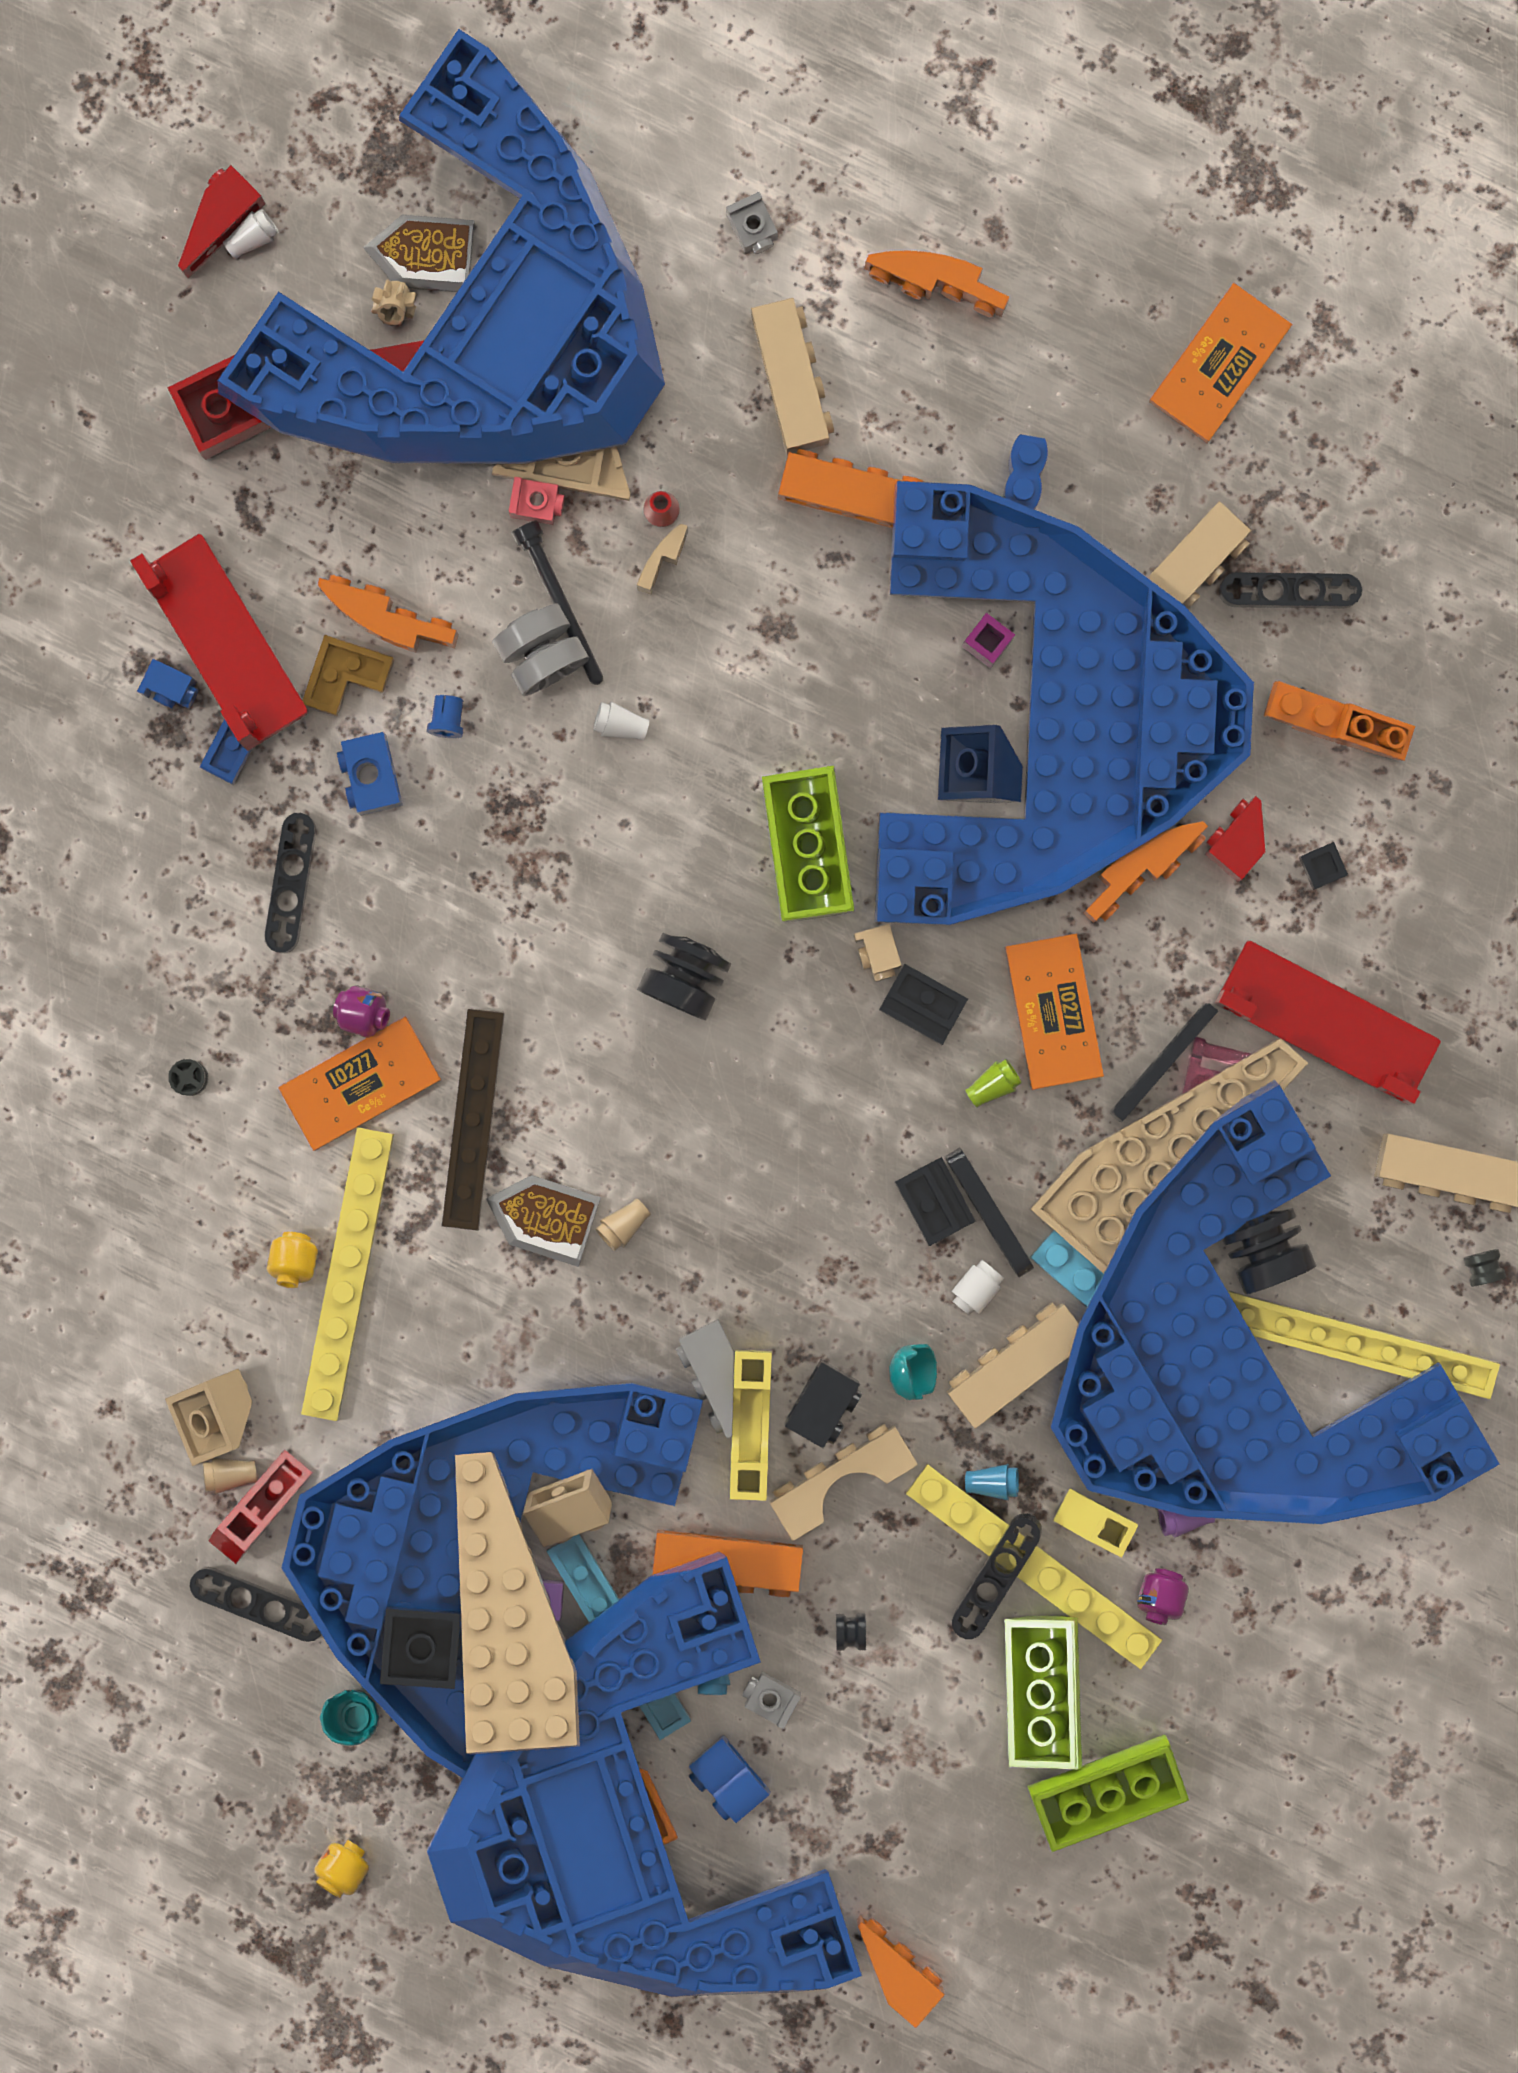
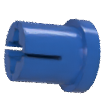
M436 695L432 721L427 724L426 732L443 738H461L463 736V728L460 727L464 701L456 696Z

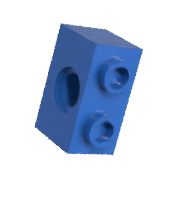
M384 732L341 741L343 751L337 752V758L341 773L348 772L351 786L345 787L350 809L356 808L357 813L362 816L403 806L387 735ZM367 765L375 766L378 770V777L371 784H363L359 779L361 769Z

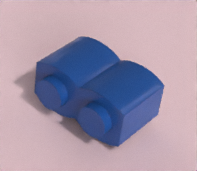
M1022 434L1016 438L1008 462L1010 476L1003 492L1004 498L1034 510L1040 500L1042 491L1040 475L1048 455L1045 438Z
M724 1735L689 1764V1768L692 1771L688 1775L701 1792L707 1789L713 1795L716 1801L712 1805L725 1821L731 1818L737 1823L770 1795L771 1791Z

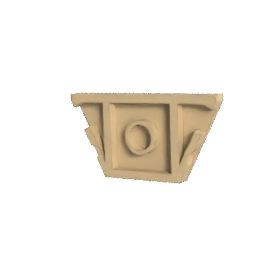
M617 446L527 464H495L492 470L493 476L508 479L521 477L526 480L556 484L562 489L630 501L631 497Z

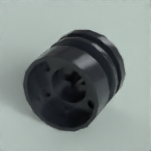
M662 933L659 942L673 950L670 955L654 950L653 956L666 966L663 971L646 968L637 990L671 1007L706 1021L716 999L703 990L705 983L722 986L724 980L711 974L710 971L714 967L728 973L731 963L724 960L712 948L684 936H671Z
M1293 1208L1282 1211H1270L1267 1214L1249 1220L1232 1234L1222 1239L1224 1245L1241 1241L1243 1246L1231 1251L1228 1255L1230 1259L1247 1257L1250 1262L1236 1272L1245 1295L1275 1286L1316 1267L1308 1244L1290 1246L1288 1241L1302 1231L1301 1226L1297 1225L1283 1229L1282 1224L1296 1217Z

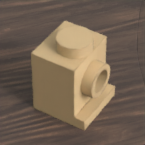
M890 924L855 933V943L863 941L864 947L858 949L863 969H871L875 982L896 976L894 969L900 968L902 965Z

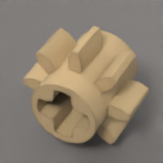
M386 280L383 289L378 287L374 289L372 296L374 303L371 312L378 314L383 324L402 326L404 317L411 319L414 317L416 309L414 303L417 294L410 292L405 282Z

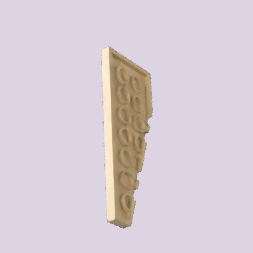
M1282 1039L1275 1040L1079 1153L1031 1207V1210L1104 1274L1136 1208L1208 1127L1242 1098L1273 1080L1284 1091L1308 1062Z
M492 1452L455 1455L466 1753L484 1754L580 1747L577 1671L566 1648L560 1626H558L550 1605L551 1602L531 1549H529L522 1532L523 1528L520 1520L516 1516L511 1503L510 1494L496 1457Z

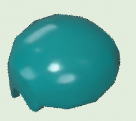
M928 1344L903 1346L894 1354L889 1366V1379L896 1394L906 1400H922V1395L933 1393L937 1379V1362L934 1351Z
M344 1690L327 1699L320 1715V1722L325 1735L332 1742L343 1746L359 1745L371 1738L376 1732L380 1719L376 1703L366 1693L355 1690Z

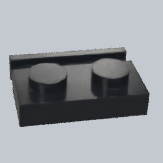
M904 964L879 1011L943 1045L968 998Z
M942 1157L894 1182L928 1246L976 1222Z

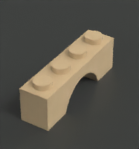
M885 1423L866 1434L869 1439L867 1442L857 1448L854 1443L845 1446L835 1453L836 1461L826 1467L823 1462H820L804 1472L806 1479L795 1486L789 1481L772 1492L775 1498L770 1500V1505L792 1541L824 1523L823 1501L828 1489L839 1478L851 1473H868L888 1484L918 1465L895 1425L887 1428Z

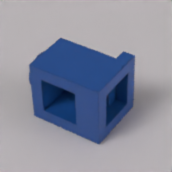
M152 659L137 692L146 698H149L152 692L155 693L153 700L170 709H173L175 703L189 709L196 699L198 689L195 688L197 681L191 676Z

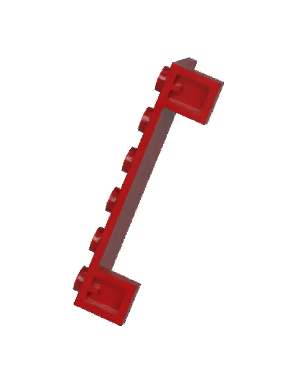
M202 534L195 535L153 562H150L143 553L130 560L146 589L159 603L222 709L220 712L237 741L247 751L308 714L307 707Z
M1252 941L1245 943L1214 1003L1220 1008L1407 1105L1415 1104L1421 1091L1417 1088L1441 1043L1439 1038Z

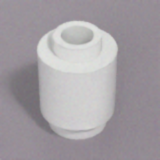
M981 1260L977 1266L972 1265L954 1287L952 1292L956 1295V1298L952 1302L968 1315L973 1310L980 1314L1001 1289L999 1285L1004 1280V1277Z

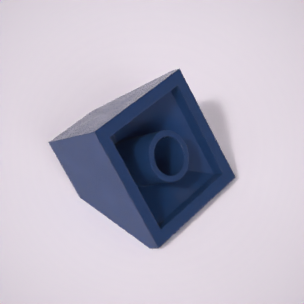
M1000 725L941 728L938 800L979 803L1021 802L1023 765Z

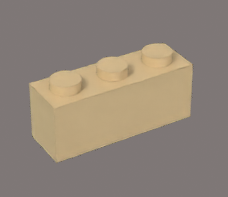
M1219 501L1150 574L1148 579L1189 609L1200 597L1195 591L1204 582L1211 586L1225 571L1221 566L1223 561L1229 555L1236 559L1250 544L1245 538L1252 530Z

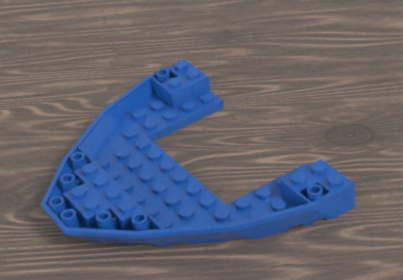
M458 29L400 113L399 121L506 189L520 200L404 371H401L278 291L217 380L218 393L279 433L390 463L527 464L626 445L665 386L643 285L590 168L488 47Z
M896 482L889 595L1034 602L1024 819L879 813L874 922L951 925L1061 894L1174 826L1251 755L1254 682L1185 605L1078 526L969 484Z
M1275 1080L1242 1098L1217 1118L1136 1208L1077 1326L1050 1427L1088 1491L1188 1517L1325 1524L1436 1501L1500 1465L1464 1401L1458 1395L1439 1362L1311 1435L1212 1266L1204 1249L1225 1238V1236L1232 1234L1247 1221L1267 1214L1331 1177L1306 1129L1281 1086Z
M633 1383L515 1393L395 1437L299 1495L281 1568L337 1660L426 1756L463 1778L475 1754L466 1753L461 1618L455 1689L380 1684L387 1606L461 1612L455 1455L492 1452L495 1455L509 1491L511 1503L520 1522L532 1473L563 1480L593 1469L605 1490L675 1506L682 1475L687 1469L703 1400Z
M720 1551L649 1576L565 1641L566 1648L577 1671L580 1747L475 1754L427 1848V1854L450 1922L546 1967L670 1997L789 1993L828 1989L862 1976L829 1872L826 1869L688 1919L621 1712L761 1663L728 1559Z

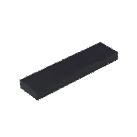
M1210 1003L1203 1004L1112 1108L1110 1114L1119 1122H1123L1218 1013V1010Z

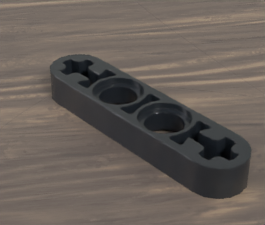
M1237 572L1225 577L1220 584L1219 595L1223 603L1231 607L1350 608L1358 602L1362 595V585L1358 578L1350 574ZM1235 580L1239 581L1240 587L1251 588L1253 586L1251 580H1257L1255 589L1257 600H1251L1253 592L1241 593L1239 599H1233V593L1227 592L1226 588L1231 587ZM1271 580L1278 582L1282 587V596L1277 600L1267 599L1262 591L1265 582ZM1304 581L1315 583L1319 590L1317 598L1311 601L1304 600L1299 594V585ZM1324 581H1330L1328 589H1337L1343 582H1347L1348 588L1354 589V594H1351L1347 601L1342 600V594L1330 593L1328 595L1329 601H1324L1326 593Z
M293 813L284 820L265 928V942L272 951L280 954L293 951L298 944L316 838V825L314 821L303 813ZM298 820H303V825L309 828L308 834L304 833L300 837L299 845H307L305 853L295 848L286 849L287 842L293 845L295 843V834L290 831V826L297 825ZM291 855L300 856L304 864L302 871L294 876L288 875L283 868L285 859ZM284 891H292L298 898L297 906L291 911H283L278 906V897ZM275 914L285 918L296 917L294 924L289 922L286 924V933L290 934L292 938L291 941H285L283 947H278V941L272 939L273 932H280L282 923L280 920L274 921Z
M959 1147L944 1156L1018 1278L1033 1270V1264L962 1149Z
M1022 1513L1011 1520L956 1608L952 1619V1628L959 1637L974 1639L983 1632L1034 1551L1042 1533V1525L1034 1515ZM1026 1524L1032 1527L1030 1533L1033 1537L1027 1535L1023 1539L1020 1548L1013 1545L1019 1534V1529L1016 1527L1023 1528ZM1001 1553H1009L1015 1557L1016 1566L1011 1570H1003L998 1567L996 1557ZM982 1583H991L997 1588L998 1595L992 1600L982 1599L977 1592V1587ZM975 1604L980 1608L974 1622L978 1626L971 1624L966 1628L962 1625L964 1619L961 1616L967 1618Z
M211 1567L200 1569L190 1580L191 1593L202 1602L301 1641H315L322 1635L319 1629H313L309 1634L304 1633V1625L295 1621L292 1623V1629L285 1626L292 1616L293 1607L299 1609V1612L295 1615L296 1617L301 1619L308 1618L310 1614L302 1602ZM207 1575H211L213 1577L212 1583L219 1587L225 1585V1580L230 1582L231 1585L224 1594V1602L217 1599L221 1594L219 1591L211 1589L207 1594L202 1593V1585L198 1584V1579H204ZM242 1587L250 1592L251 1603L249 1606L238 1608L232 1603L231 1594L234 1589ZM270 1601L282 1603L285 1607L284 1618L280 1621L268 1619L265 1614L267 1603Z

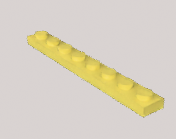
M358 1127L356 1130L301 1415L338 1421L394 1134Z
M1228 1291L1254 1337L1408 1378H1413L1439 1362L1455 1390L1491 1400L1500 1367L1498 1362Z
M926 1464L906 1491L909 1497L988 1556H990L1009 1525L928 1464ZM1019 1533L1013 1545L1020 1548L1025 1536ZM1038 1546L1035 1547L1017 1576L1068 1616L1078 1618L1080 1625L1140 1670L1162 1642L1160 1637ZM1001 1553L996 1557V1562L1007 1570H1011L1016 1566L1015 1557L1009 1553Z

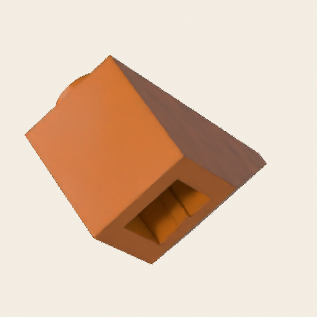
M860 1915L857 1918V1925L887 2003L911 2025L917 2028L945 1995L944 1989L940 1985L943 1979L930 1967L926 1966L923 1970L912 1961L916 1956L904 1944L898 1942L895 1946L885 1937L888 1931L872 1917L867 1921Z

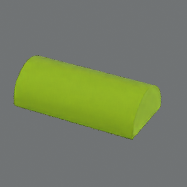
M834 766L762 776L782 921L809 920L854 912Z
M1022 1616L1005 1619L1009 1767L1078 1770L1082 1768L1078 1618L1069 1616Z
M1165 1734L1084 1764L1078 1770L1071 1769L1027 1786L1052 1852L1189 1801L1170 1743Z

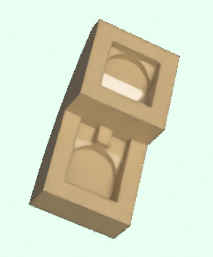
M679 524L656 547L640 575L637 583L638 591L652 594L663 561L677 565L688 534L687 525Z

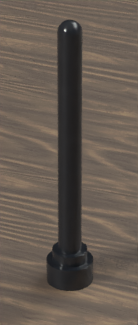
M537 520L527 523L512 531V536L517 546H522L524 551L528 550L552 603L560 605L570 623V627L566 631L568 636L578 637L589 656V660L582 665L589 681L594 685H598L603 681V674L541 546L543 543L541 536L544 533Z

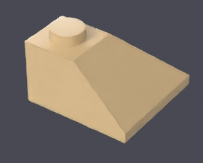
M239 1368L165 1398L192 1466L239 1448L252 1405L247 1384L242 1378Z

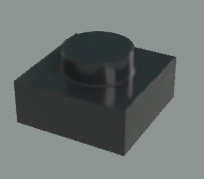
M1334 842L1299 857L1313 890L1348 876Z

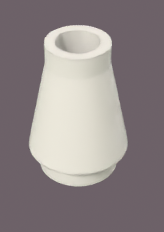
M263 209L258 210L256 213L251 211L234 232L223 241V244L231 256L237 259L245 253L274 241L273 236L279 233V231Z
M612 701L609 704L601 702L593 730L601 732V736L635 738L644 741L649 726V719L642 718Z

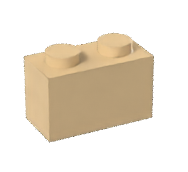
M593 1469L529 1492L523 1515L542 1546L546 1547L554 1543L561 1544L567 1542L573 1536L583 1532L597 1531L605 1524L609 1523L612 1501Z

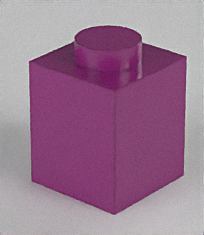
M985 613L964 641L962 648L991 669L1012 642L1015 634L988 613Z

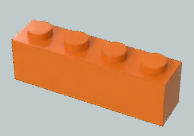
M797 449L796 454L788 453L778 499L893 528L896 482L924 481L911 476H903L902 480L888 477V471L875 467H868L866 472L853 468L854 463L833 458L831 463L819 460L818 454L815 452Z
M657 1530L652 1575L720 1551L728 1559L739 1593H754V1587L769 1589L768 1595L777 1597H790L791 1591L799 1592L803 1545Z

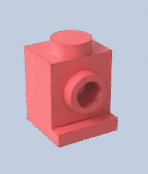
M514 477L509 506L510 518L531 522L537 520L538 523L554 525L555 516H562L565 495L559 494V486L556 484ZM534 494H541L544 497L541 505L535 506L531 504L530 499Z

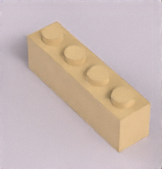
M789 298L751 308V317L786 454L788 455L789 452L796 453L797 449L808 450L828 445L829 434L834 433V427L830 412L822 411L820 399L825 398V392L821 377L813 376L811 364L816 363V357L812 342L805 343L802 329L807 328V322L803 307L796 308L794 298Z
M1383 1134L1374 1177L1383 1178V1186L1404 1190L1405 1184L1419 1186V1194L1437 1198L1440 1197L1441 1191L1455 1194V1202L1474 1206L1476 1199L1490 1202L1489 1209L1505 1213H1511L1512 1207L1518 1208V1162L1393 1134Z
M1052 1302L1035 1315L1039 1320L1028 1329L1024 1325L1020 1326L1007 1337V1340L1010 1342L999 1352L993 1347L977 1360L981 1365L969 1374L965 1369L948 1382L952 1388L947 1391V1394L974 1429L1069 1357L1079 1323L1064 1304L1061 1303L1056 1307Z

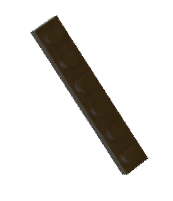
M474 1009L467 1010L442 1218L443 1227L479 1231L505 1013Z

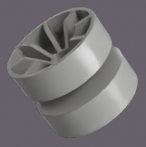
M558 603L539 610L535 609L511 622L505 630L492 640L504 663L515 662L523 658L526 659L511 674L523 696H528L547 688L568 676L589 660V656L578 637H569L558 642L556 641L570 627V623Z

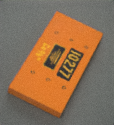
M1233 283L1149 402L1208 444L1293 324Z
M1077 933L1006 946L1005 951L1031 1090L1104 1077Z
M405 1016L383 1030L376 1032L374 1036L365 1038L278 1088L313 1151H316L441 1081V1078Z

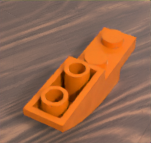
M886 251L869 254L865 261V270L870 271L869 276L872 279L883 284H888L889 281L902 286L901 291L914 299L921 300L922 296L930 299L935 288L938 287L942 289L940 293L946 298L955 302H960L961 299L974 304L973 309L987 317H993L994 314L1002 317L1010 296L978 282L983 268L947 255L924 251Z
M330 575L329 580L319 578L318 586L333 605L347 618L377 638L415 653L417 652L420 639L455 649L459 634L457 630L451 629V622L433 617L430 623L416 619L417 613L401 608H396L395 613H392L390 611L393 601L389 596H385L386 590L380 587L365 584L363 590L350 586L351 580L340 576Z
M1281 681L1273 683L1264 712V717L1290 725L1292 729L1400 761H1405L1415 726L1351 703L1343 704Z
M1202 821L1166 830L1114 861L1098 876L1108 888L1083 914L1093 923L1099 917L1106 921L1120 907L1115 901L1125 891L1131 896L1145 881L1141 876L1143 872L1153 881L1160 876L1165 879L1169 878L1181 865L1176 859L1186 849L1192 854L1203 843L1206 837L1202 832L1208 826Z

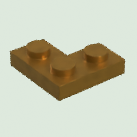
M324 635L302 701L307 707L338 716L349 682L380 693L384 692L394 658Z

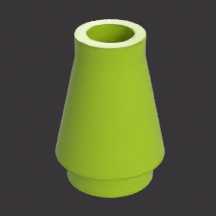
M1005 1059L1000 1063L995 1061L965 1091L972 1103L978 1108L984 1103L1015 1092V1087L1020 1085L1022 1081L1010 1062Z

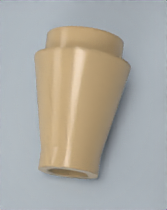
M636 1198L629 1205L600 1220L601 1225L596 1228V1231L602 1240L615 1251L620 1246L624 1248L642 1223L651 1214L645 1205Z
M212 1458V1462H203L206 1492L215 1491V1494L245 1484L257 1482L255 1461Z

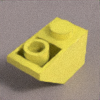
M1069 1488L1053 1519L1054 1522L1121 1558L1138 1527L1135 1521Z

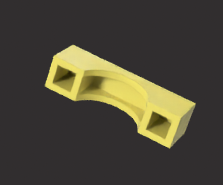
M735 1350L730 1499L767 1500L772 1351Z

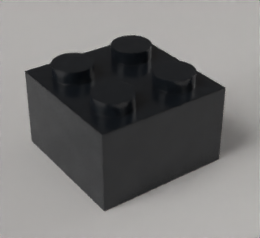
M820 1359L784 1422L785 1427L821 1448H824L827 1442L834 1444L844 1427L843 1423L840 1422L845 1410L852 1413L862 1396L861 1391L858 1390L860 1386L859 1381Z
M387 1606L380 1684L455 1689L461 1612Z

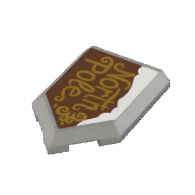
M401 215L363 248L391 281L405 282L408 288L458 292L471 270L474 220Z
M531 1175L486 1198L509 1245L579 1267L601 1197Z

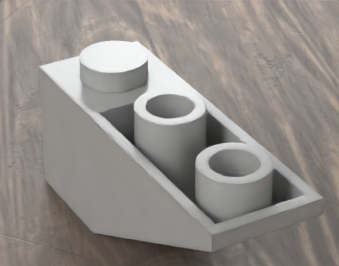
M719 1319L680 1337L681 1346L676 1348V1351L685 1368L692 1366L698 1378L692 1381V1384L701 1400L708 1399L714 1411L709 1413L708 1416L716 1433L719 1434L724 1431L726 1437L729 1438L732 1436L734 1350Z

